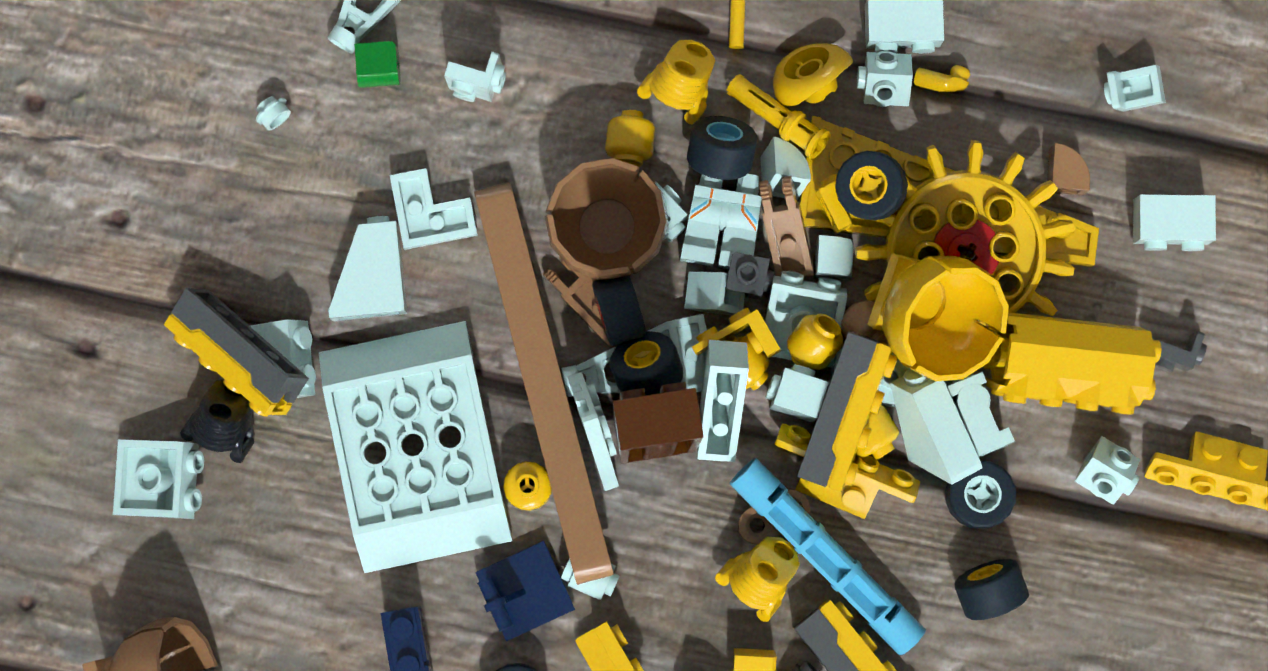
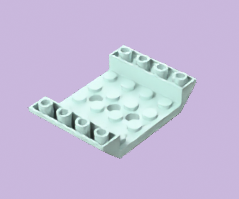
M466 321L319 352L324 398L352 533L364 573L513 541L506 507L502 499ZM448 426L458 428L461 433L460 443L453 448L444 447L439 439L440 432ZM411 434L419 435L424 442L423 450L416 456L407 455L402 448L403 440ZM373 442L382 443L386 449V457L379 464L369 463L365 457L367 446Z

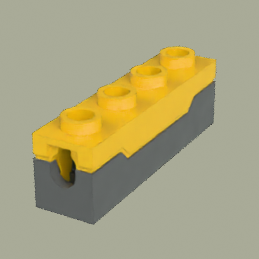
M186 288L173 308L172 314L168 316L164 323V326L174 334V340L181 346L195 352L199 356L198 361L209 370L216 371L223 377V383L227 388L242 394L250 402L249 407L254 412L265 417L269 415H286L309 378L209 290Z
M853 331L848 332L797 477L829 487V489L838 492L844 489L845 484L853 485L859 468V464L853 463L858 448L865 450L872 429L866 427L870 413L878 414L885 395L884 392L879 391L884 376L891 378L898 359L892 355L889 344L881 343L878 340Z
M827 599L818 609L812 611L793 627L827 671H897L888 660L883 664L873 653L878 647L864 630L860 634L855 631L849 623L854 617L841 601L834 605L830 599Z

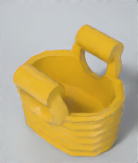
M678 40L671 47L664 61L659 63L645 77L637 89V94L642 99H648L653 93L656 99L674 109L687 110L684 119L688 124L693 125L700 119L707 108L708 80L716 60L710 49L702 43L694 40Z
M767 536L752 550L741 553L735 558H730L716 574L715 579L722 586H726L730 582L732 591L737 598L750 608L758 609L757 617L763 622H768L781 606L787 584L796 574L800 562L798 554L790 542L781 537Z

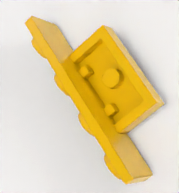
M782 423L774 444L804 457L812 435L803 427L797 425L789 426ZM856 454L853 463L859 464V468L852 486L845 484L844 489L838 492L829 489V487L799 478L795 489L865 519L879 489L914 503L920 481L905 470H894L879 464L871 456L859 457Z
M1195 431L1190 442L1188 460L1155 452L1145 469L1144 477L1155 480L1160 484L1173 485L1192 490L1201 495H1211L1230 500L1235 504H1245L1268 511V481H1265L1268 450Z

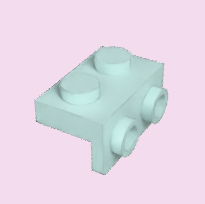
M492 51L485 72L449 61L444 76L448 88L454 90L453 96L469 102H474L475 97L492 102L494 92L501 93L507 73L504 72L505 66L501 63L499 53Z

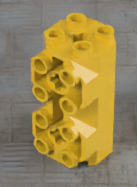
M1008 313L1006 334L1000 333L992 326L988 327L1003 337L1004 340L989 363L983 366L984 369H990L992 378H985L987 381L986 386L991 388V394L1003 396L1004 401L1025 404L1026 399L1030 398L1039 400V404L1050 407H1062L1064 401L1075 404V407L1078 409L1098 411L1100 405L1111 407V411L1115 413L1131 415L1134 414V408L1140 406L1143 400H1151L1155 395L1156 383L1153 376L1155 363L1160 359L1162 348L1160 341L1153 340L1151 331L1136 326Z

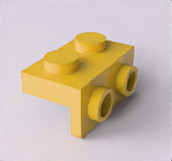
M605 621L575 640L592 671H644L638 659L629 660L622 647L626 646L628 642L618 624L610 627L608 622Z

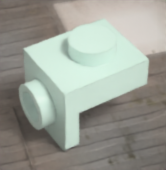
M1152 65L1125 72H1107L1108 82L1104 83V93L1108 104H1112L1113 109L1124 112L1166 103L1160 66Z
M655 182L663 193L669 223L664 239L666 238L669 242H672L686 229L683 222L686 220L687 214L678 205L682 201L678 194L669 185L662 188Z

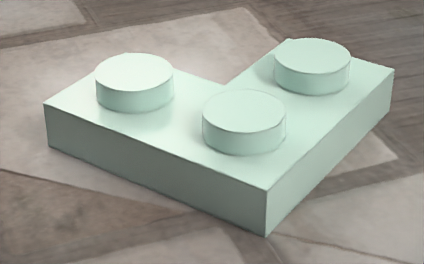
M426 168L390 175L404 250L478 236L470 197L434 204Z

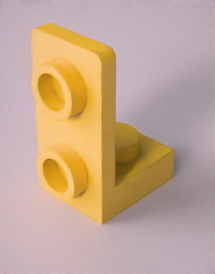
M837 173L822 180L821 184L823 187L818 189L816 193L835 234L848 229L852 224L850 217L854 216L847 212L838 201L835 189Z
M745 308L728 318L731 324L718 331L714 326L696 337L698 343L692 346L693 351L698 356L707 351L709 340L724 341L750 326L752 332L748 333L747 337L757 354L764 351L767 357L770 358L782 351L759 310L756 309L750 312L749 308Z

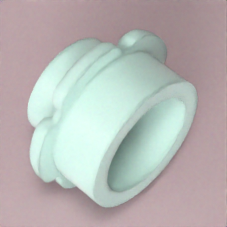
M271 96L262 101L256 109L258 112L256 122L260 125L263 124L267 130H273L280 126L291 114V111L285 105L287 100L285 98L276 100Z

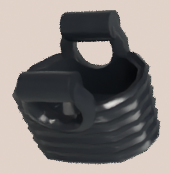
M224 379L216 380L203 396L197 410L182 428L180 435L186 441L194 439L197 444L207 450L214 452L231 451V460L241 463L254 444L253 410L249 407L250 402L242 394L233 392L224 385Z

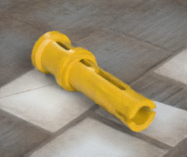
M742 74L736 75L727 87V94L734 97L755 114L779 129L781 139L787 142H794L805 150V155L809 159L816 158L825 149L830 140L831 132L826 128L819 129L806 119L805 113L789 110L744 78Z

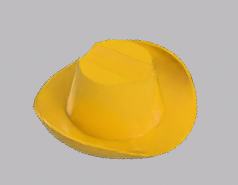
M818 43L799 47L785 56L777 65L773 76L774 95L778 102L786 106H795L804 100L808 103L824 101L829 93L836 91L838 87L837 77L853 63V59L847 51L834 44Z

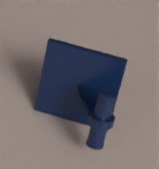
M544 541L475 572L479 580L477 584L487 603L483 605L486 613L491 612L499 629L498 631H502L506 641L575 610Z

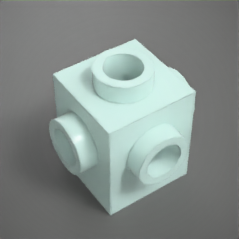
M890 51L866 53L865 66H858L857 89H863L864 104H874L880 107L889 105L909 106L913 79L911 54H896Z
M1101 436L1084 458L1075 482L1090 490L1094 495L1114 505L1123 493L1127 496L1130 495L1137 485L1140 476L1135 473L1141 459L1134 456L1126 448L1120 447Z

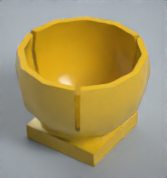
M892 253L867 325L873 329L884 331L892 352L904 366L934 381L960 380L989 363L1004 340L999 334L980 324L978 320L994 327L1000 333L1006 334L1009 306L998 280L968 259L956 256H928L919 260Z

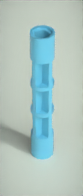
M757 458L748 462L733 477L729 484L760 516H764L794 546L793 549L798 554H802L831 583L830 586L836 592L839 591L867 620V624L898 655L905 654L919 642L926 629L895 597H891L862 568L863 565L857 559L854 560L825 531V527L820 522L817 523L788 493V489Z

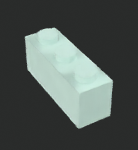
M709 340L699 408L704 438L697 448V459L735 462L749 371L747 343L719 340Z

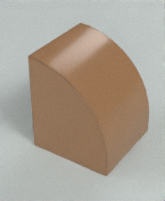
M1055 143L1049 149L1047 181L1051 180L1058 188L1055 194L1084 196L1090 191V173L1087 164L1074 149Z

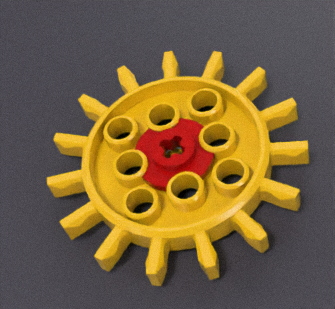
M971 140L969 145L966 170L947 173L944 169L942 155L935 146L926 147L927 161L932 169L933 177L917 187L913 186L907 179V194L900 209L887 218L876 220L889 226L886 244H866L855 247L856 258L866 261L885 259L888 266L892 253L918 259L920 250L927 246L935 247L938 250V256L960 257V252L957 249L958 246L962 244L967 247L971 243L972 255L963 254L960 258L973 262L989 272L996 280H999L1005 274H1013L1017 277L1016 287L1010 292H1003L1009 306L1008 313H1015L1026 302H1030L1040 312L1054 316L1058 311L1049 298L1037 293L1035 289L1040 282L1043 272L1053 273L1058 276H1073L1075 268L1063 260L1047 259L1046 239L1065 236L1075 231L1071 220H1057L1043 225L1035 208L1040 203L1051 198L1058 189L1056 185L1049 180L1040 184L1026 196L1018 191L1012 183L1021 171L1025 157L1017 152L1007 160L1004 170L999 177L981 172L983 149L982 143L977 140ZM998 199L1008 201L1009 211L1006 216L1002 218L990 216L989 209L994 201ZM960 204L969 205L972 209L970 219L964 223H956L951 217L953 209ZM929 209L934 213V221L929 227L919 228L914 224V216L919 210ZM1000 237H1010L1013 240V248L1006 255L994 253V243ZM882 281L874 283L864 290L867 300H876ZM978 320L979 323L982 324V325H984L985 327H989V326H990V325H988V324H986V323H984V322Z

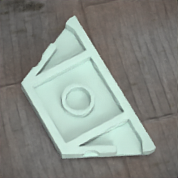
M582 372L567 376L604 490L607 491L619 487L610 458L617 455L594 383L586 385Z

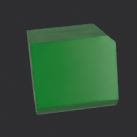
M394 42L354 44L356 76L359 88L401 84L399 51Z

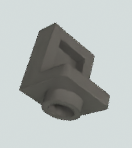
M734 252L731 258L726 288L746 293V297L760 300L763 296V291L770 292L775 270L768 269L770 259Z
M1199 331L1192 333L1185 350L1160 341L1162 351L1159 361L1155 363V367L1173 372L1174 368L1188 371L1193 369L1194 365L1199 366L1207 349V345L1202 343L1205 334Z

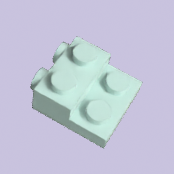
M782 271L781 276L774 275L765 322L782 351L772 357L792 360L787 348V339L804 316L820 313L826 314L833 318L841 328V321L847 301V288H841L840 281L825 277L819 278L818 283L803 281L804 275L794 271ZM835 357L827 367L833 368Z
M118 439L113 515L194 519L195 511H198L202 504L201 492L199 489H196L197 473H201L204 468V455L199 451V444L178 441Z

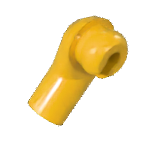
M955 65L951 68L950 75L919 67L915 73L914 85L937 92L963 91L969 85L967 80L970 77V71L963 66Z

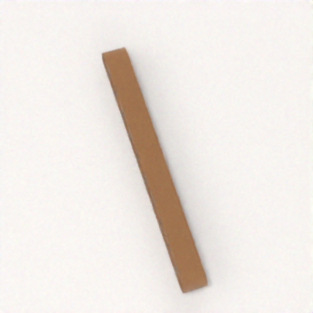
M508 182L474 191L576 584L579 585L614 575L511 183Z

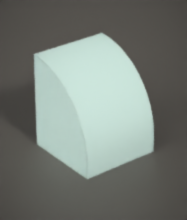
M773 137L760 157L761 180L769 181L773 196L785 198L782 191V178L791 176L796 199L798 200L811 181L808 162L794 145L781 138Z
M819 235L815 248L814 278L852 279L854 241L843 237Z
M689 272L684 309L734 315L743 310L745 293L726 288L727 273Z

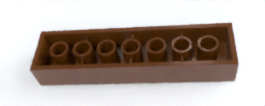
M679 382L661 386L660 394L646 396L645 389L620 392V400L613 401V418L620 463L625 464L695 452L704 438L696 388L687 389L686 382Z

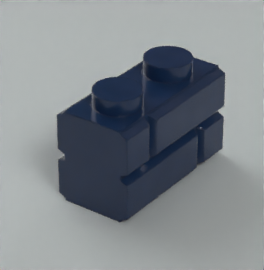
M421 606L380 613L390 671H432L425 627L422 625L424 621Z

